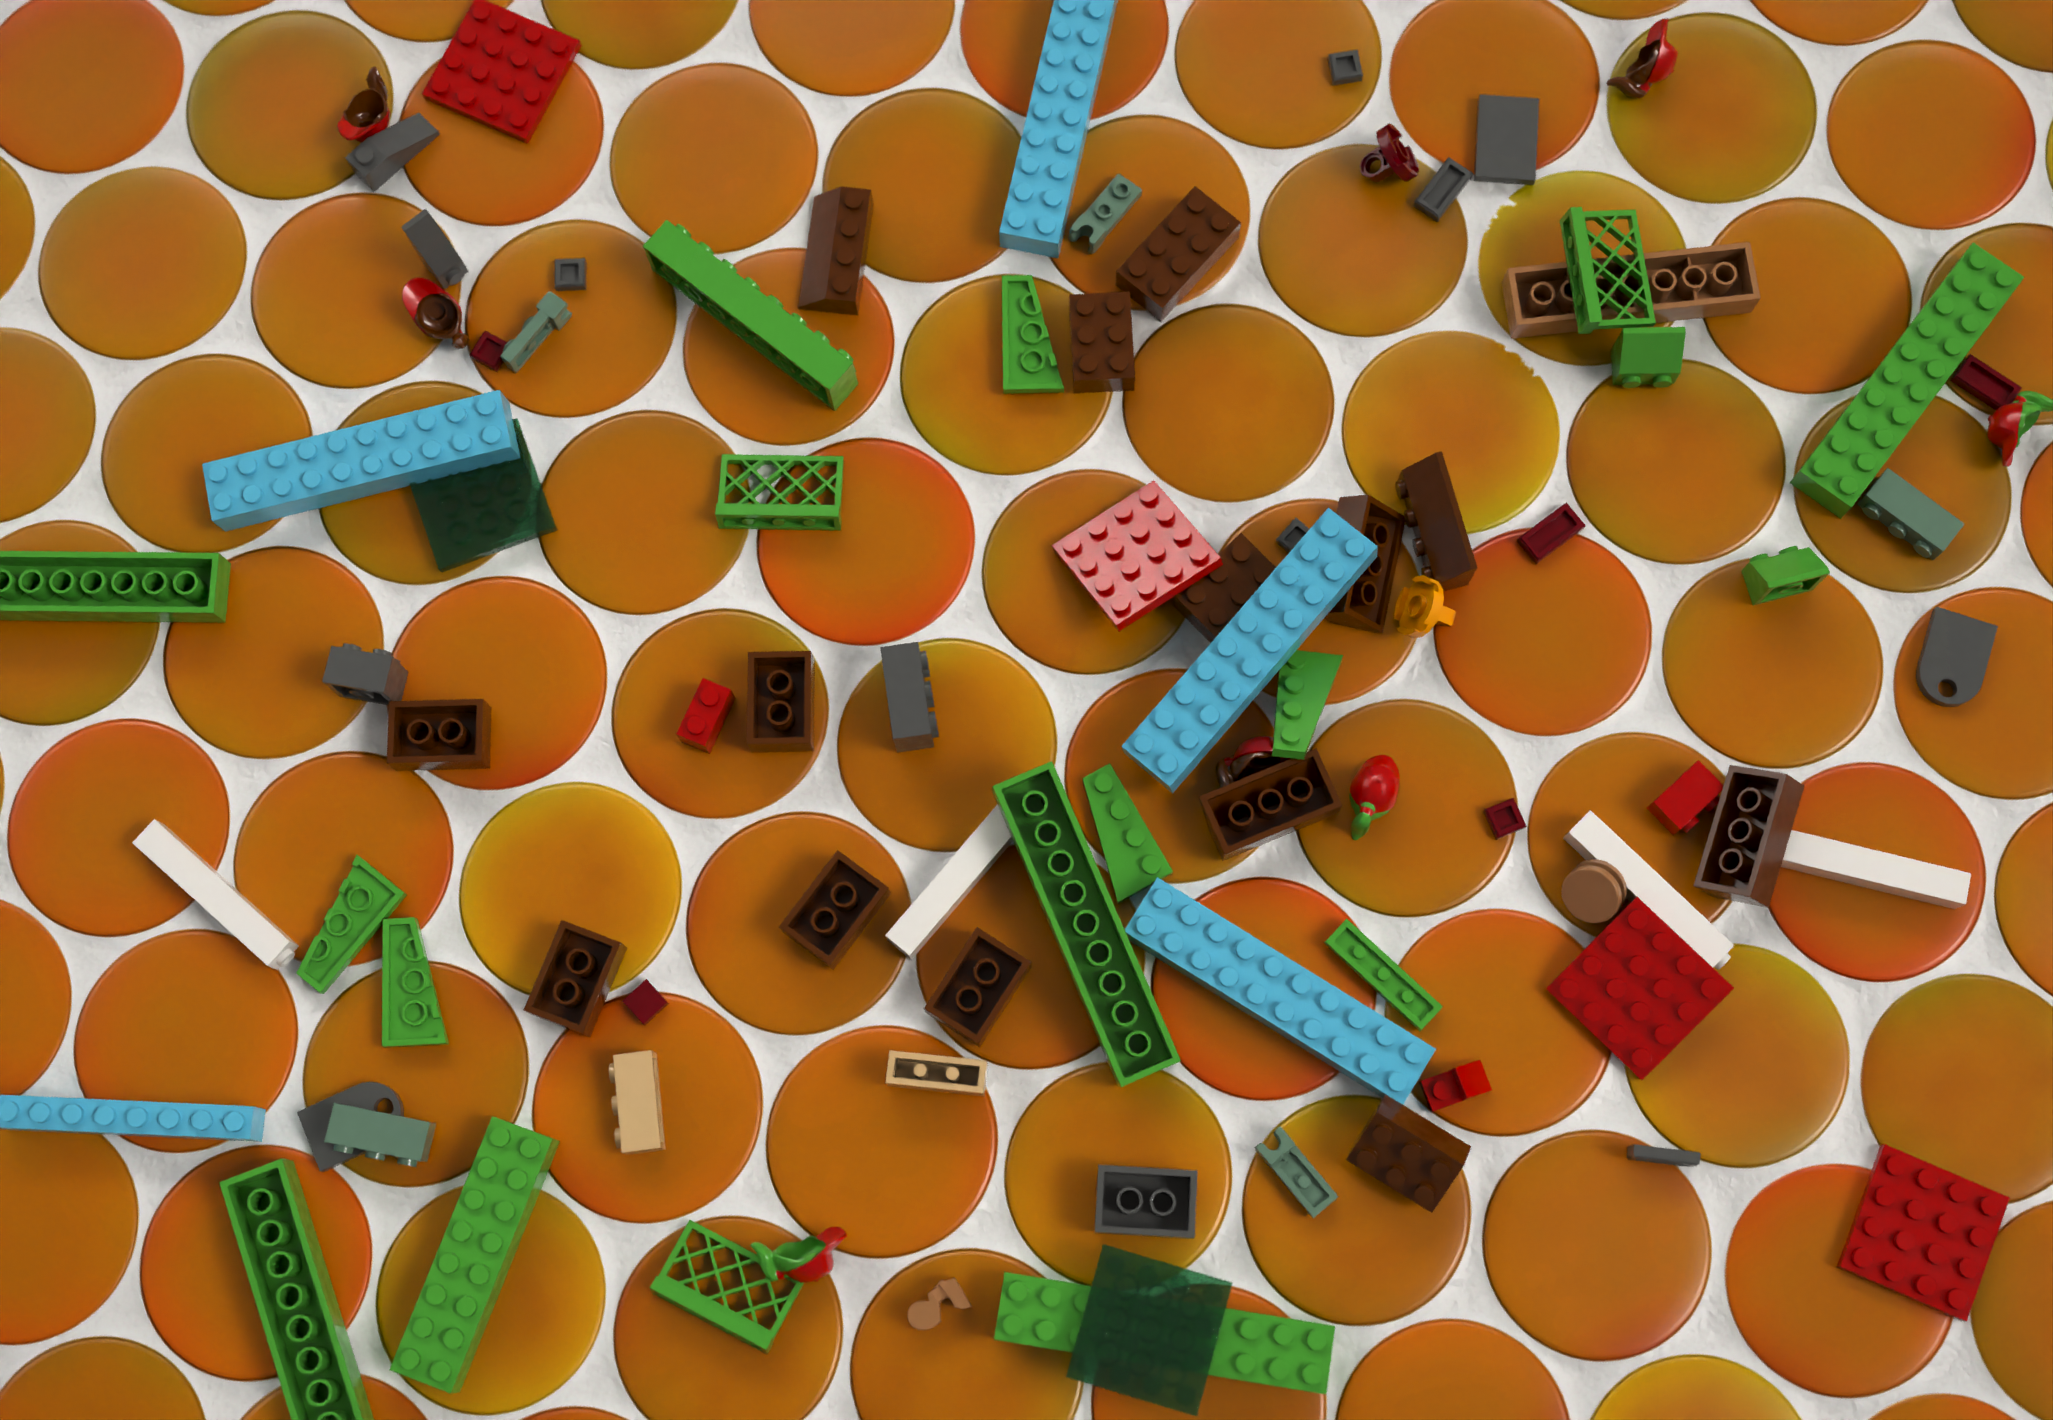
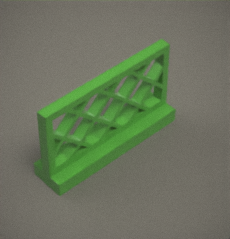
M1570 207L1559 221L1578 333L1590 334L1594 329L1653 327L1656 321L1636 209L1583 211L1582 207ZM1628 219L1629 233L1626 236L1612 225L1615 220ZM1586 221H1595L1604 229L1596 237L1587 229ZM1606 231L1620 241L1615 250H1612L1600 240ZM1623 244L1634 253L1635 260L1631 264L1617 254ZM1594 246L1608 256L1603 265L1599 264L1591 256V249ZM1611 259L1626 270L1619 279L1605 268ZM1628 273L1639 282L1640 288L1636 293L1622 282ZM1599 274L1614 285L1607 294L1596 285V278ZM1616 288L1630 298L1624 308L1610 297ZM1633 301L1644 310L1645 318H1636L1627 311ZM1604 303L1618 313L1615 319H1602L1601 306Z
M722 454L719 495L715 510L719 529L841 531L844 456ZM741 464L747 470L734 479L728 473V465ZM763 465H772L777 471L765 480L757 470ZM794 465H802L808 471L795 480L787 471ZM824 466H837L836 474L827 481L818 473ZM753 475L761 484L748 493L740 484ZM783 475L791 485L779 493L771 484ZM814 476L822 485L810 494L801 485ZM735 488L745 496L738 503H725L726 495ZM765 489L775 496L768 504H760L755 499ZM796 489L806 497L799 504H790L785 499ZM828 490L835 496L834 505H821L816 498Z
M689 1220L658 1277H655L651 1284L650 1290L652 1294L768 1354L804 1283L795 1281L790 1277L785 1278L794 1283L795 1286L789 1296L775 1299L771 1285L773 1281L769 1280L766 1276L765 1279L746 1284L742 1267L753 1263L760 1265L758 1256ZM695 1231L705 1236L708 1248L689 1254L686 1241L691 1232ZM709 1239L713 1240L719 1245L711 1247ZM684 1248L685 1255L678 1257L681 1250ZM724 1248L732 1250L737 1263L718 1269L713 1252ZM710 1253L714 1271L695 1276L691 1259ZM738 1254L747 1258L748 1260L740 1262ZM687 1260L692 1278L678 1282L668 1277L674 1264ZM738 1268L743 1286L724 1291L719 1274ZM716 1275L721 1293L709 1297L701 1294L697 1281ZM694 1283L695 1290L685 1285ZM767 1284L772 1301L753 1307L748 1289ZM745 1291L750 1308L739 1312L729 1309L726 1296ZM722 1298L724 1306L714 1300ZM785 1302L781 1312L779 1313L777 1305ZM774 1306L777 1319L771 1330L758 1324L755 1312ZM751 1313L753 1321L743 1315Z

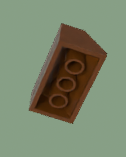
M839 187L814 196L798 305L799 310L848 315L859 314L874 205L870 189Z
M1442 451L1403 469L1395 486L1398 498L1400 500L1404 499L1407 510H1404L1406 525L1408 528H1413L1415 539H1413L1414 552L1417 557L1421 556L1424 567L1421 568V574L1438 581L1443 591L1467 586L1477 569V564Z
M1370 495L1340 497L1336 514L1377 545L1378 552L1376 559L1324 619L1337 625L1374 633H1383L1405 526L1404 515Z
M1317 748L1308 751L1304 760L1291 758L1199 796L1210 834L1222 861L1336 815L1342 808L1341 801Z

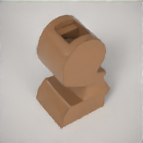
M956 1278L947 1281L940 1280L928 1292L929 1301H917L910 1306L908 1320L913 1328L928 1330L942 1322L941 1302L943 1300L951 1299L954 1307L959 1309L973 1306Z

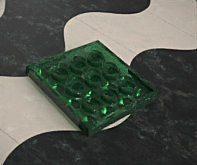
M517 418L513 419V425L520 453L519 459L507 460L499 464H490V466L478 467L475 470L463 473L460 471L458 472L459 474L455 475L451 473L447 477L435 480L429 478L428 481L418 484L416 482L410 483L438 569L441 573L558 530L521 424Z
M1103 1244L1066 1377L1197 1416L1232 1282Z

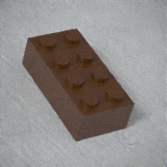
M1194 186L1116 271V286L1123 292H1130V297L1162 322L1239 238L1241 222Z
M1730 765L1694 886L1712 897L1769 908L1804 785L1788 774Z

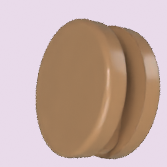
M1597 859L1579 863L1568 874L1562 885V899L1566 908L1576 918L1588 923H1601L1609 920L1623 905L1627 895L1626 882L1619 870L1610 863Z

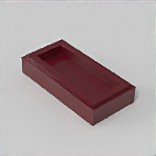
M1971 354L1966 357L1950 380L1994 410L2012 403L2022 389L2021 386Z
M1566 502L1521 535L1517 542L1534 563L1538 564L1581 532L1586 525Z

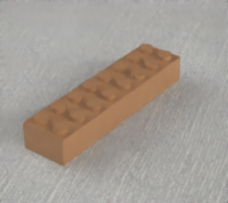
M1750 242L1644 253L1656 323L1751 313L1761 299ZM1634 254L1621 256L1630 264L1635 260ZM1608 257L1596 258L1594 260L1603 265ZM1612 259L1605 267L1618 279L1626 271ZM1567 262L1507 269L1502 281L1511 339L1578 332ZM1629 273L1622 280L1635 293L1640 288L1638 280ZM1599 274L1597 276V287L1607 294L1614 285ZM1618 288L1610 295L1623 308L1630 300ZM1633 301L1627 311L1636 318H1645L1644 310ZM1606 303L1601 306L1603 320L1615 319L1618 313Z

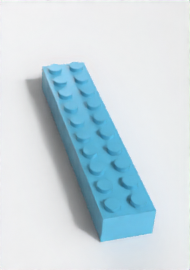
M1054 0L1000 226V247L1059 258L1118 0Z
M500 390L203 463L202 467L211 520L226 532L519 459L520 453L510 403Z
M1328 508L1121 746L1124 754L1173 794L1376 559L1378 546Z
M1158 877L1125 928L1130 942L1381 1098L1386 1094L1399 1103L1404 1104L1436 1048Z

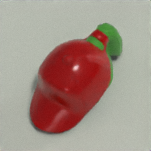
M2022 391L2013 400V403L2001 406L1993 415L1988 417L1987 437L1989 441L2002 449L2003 466L2008 467L2011 465L2013 452L2019 446L2021 436L2035 424L2040 413L2053 411L2052 399L2034 391Z
M1378 755L1368 759L1358 770L1351 782L1349 798L1356 817L1351 822L1352 839L1355 841L1368 832L1371 821L1387 814L1397 801L1400 787L1399 770L1394 760L1387 755Z
M830 1227L817 1237L811 1235L800 1242H788L780 1245L774 1251L758 1242H754L750 1246L756 1251L760 1267L769 1280L778 1281L790 1277L801 1283L817 1282L832 1271L834 1267L832 1250L847 1237V1233L840 1227Z

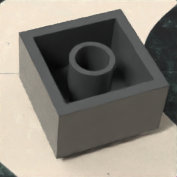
M344 643L342 647L331 646L322 682L339 697L389 705V701H402L408 671L400 664L399 660L392 656L391 652L382 649H373V653L361 651V647Z

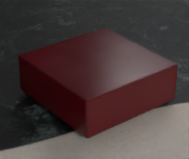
M485 330L469 356L476 362L497 372L504 362L501 355L507 342Z
M1514 798L1483 811L1496 840L1527 827Z
M647 979L623 1000L625 1005L644 1025L650 1022L669 1004Z

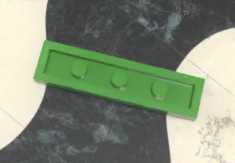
M1348 919L1325 941L1324 944L1419 1031L1442 1009L1443 1006Z

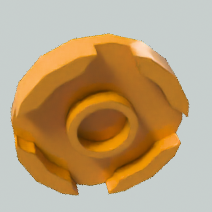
M1424 575L1414 577L1412 580L1415 583L1410 589L1404 587L1396 602L1394 619L1398 620L1400 627H1397V630L1409 637L1420 638L1430 632L1435 624L1452 627L1456 611L1443 606L1444 594L1441 584Z

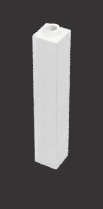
M998 804L885 935L887 940L909 959L912 960L1013 842Z
M1591 810L1563 837L1585 860H1603L1617 868L1626 882V898L1630 902L1636 896L1641 899L1712 967L1719 970L1729 961L1731 956L1728 952L1733 948L1734 944Z
M154 819L132 842L267 966L278 970L279 967L286 966L294 958V951L299 945L165 824Z
M1791 830L1781 864L1783 868L1952 909L1966 905L1971 873L1794 830Z

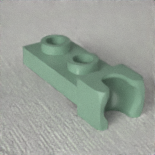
M1118 173L1084 214L1082 213L1073 223L1069 231L1070 240L1075 242L1081 236H1088L1090 244L1088 253L1094 254L1103 244L1108 234L1142 196V189Z
M551 291L547 292L536 305L538 310L536 315L529 317L523 324L519 335L515 339L508 341L503 348L501 358L506 366L515 373L520 370L554 328L561 330L572 316V313L567 310L568 304Z
M1279 1126L1274 1131V1135L1279 1141L1277 1150H1270L1263 1143H1259L1254 1148L1309 1215L1314 1218L1339 1196L1299 1150L1284 1129Z

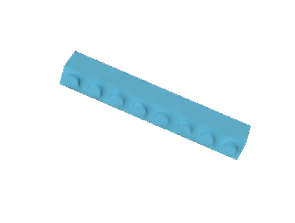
M0 1095V1129L16 1131L262 1142L266 1109L255 1106Z

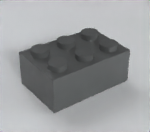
M918 642L880 647L892 735L897 753L933 748V738L939 737L935 711L929 712V708L935 707L931 682L925 681L926 677H930L926 651H920Z
M1098 1165L1095 1233L1194 1239L1198 1171Z

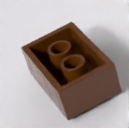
M1130 292L1069 295L1074 394L1134 391L1135 367Z
M1242 533L1218 554L1222 559V566L1173 597V606L1210 643L1276 568Z
M748 652L747 745L751 752L814 751L815 660L812 652Z
M484 699L389 701L387 764L396 771L490 769L492 708Z
M837 850L780 924L779 928L784 934L834 970L891 895L889 887Z
M561 920L524 1007V1011L590 1037L627 947L621 942Z
M976 927L924 1007L926 1014L980 1048L1031 969L1032 963L1027 958Z
M1385 1094L1355 1140L1346 1160L1432 1213L1463 1168L1471 1146Z

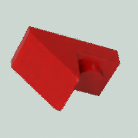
M1481 1060L1455 1067L1452 1070L1419 1082L1431 1113L1492 1091Z

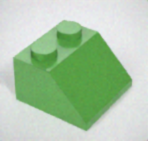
M1685 327L1623 328L1610 350L1613 385L1635 388L1641 384H1653L1654 387L1663 388L1674 384L1681 373L1686 334Z
M1797 546L1785 548L1779 551V555L1768 557V554L1754 556L1749 559L1750 562L1742 570L1752 605L1812 591L1830 574L1826 564L1810 547L1798 550Z

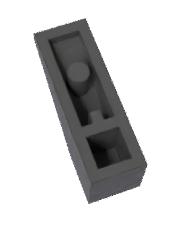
M417 113L368 137L345 158L354 173L375 192L440 133L420 113Z
M426 209L401 226L423 264L444 289L459 283L464 275L469 272L456 250Z

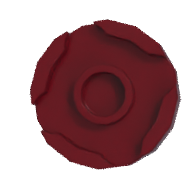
M1390 123L1377 131L1379 147L1363 157L1360 163V171L1373 182L1383 181L1394 173L1403 181L1408 182L1418 176L1419 166L1410 146L1405 147L1399 140L1403 135ZM1381 160L1380 169L1376 173L1370 174L1371 164L1374 161Z

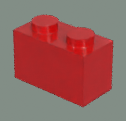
M702 678L676 733L682 743L708 754L711 753L736 699L732 690Z
M1698 760L1657 797L1647 809L1672 835H1675L1681 829L1687 833L1700 821L1696 815L1703 808L1709 812L1718 804L1720 799L1718 794L1722 792L1724 785Z

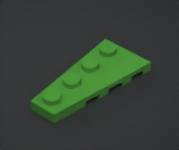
M1032 275L1002 276L1003 394L1064 393L1063 383L1060 378Z
M1296 650L1278 671L1272 756L1304 760L1318 720L1325 707V702L1334 684L1336 674L1341 666L1343 655Z
M1109 763L1084 777V788L1117 904L1153 885L1157 877L1162 880L1173 874V870L1111 764Z
M356 855L347 879L343 880L338 890L340 893L332 909L329 908L318 936L314 937L296 973L323 995L383 925V919H388L407 896L405 892L359 855Z
M415 917L383 919L382 1047L448 1045L449 1041L418 919Z

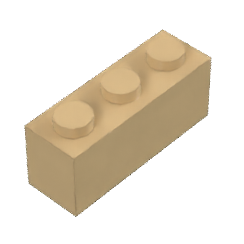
M648 1050L613 1055V1063L609 1064V1077L611 1083L616 1085V1096H612L614 1116L618 1115L619 1128H616L614 1133L616 1147L621 1148V1153L626 1155L666 1150L657 1053Z
M889 1050L886 1084L889 1087L985 1097L988 1062L987 1060Z

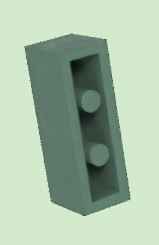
M1889 468L1876 479L1857 504L1862 508L1863 513L1867 517L1880 521L1888 527L1889 532L1893 536L1906 540L1919 555L1926 558L1929 557L1932 560L1937 558L1947 548L1964 526L1962 521Z
M334 1103L324 1142L334 1144V1151L352 1154L353 1149L357 1148L366 1150L365 1157L384 1160L385 1155L398 1157V1164L416 1167L417 1161H428L437 1123Z

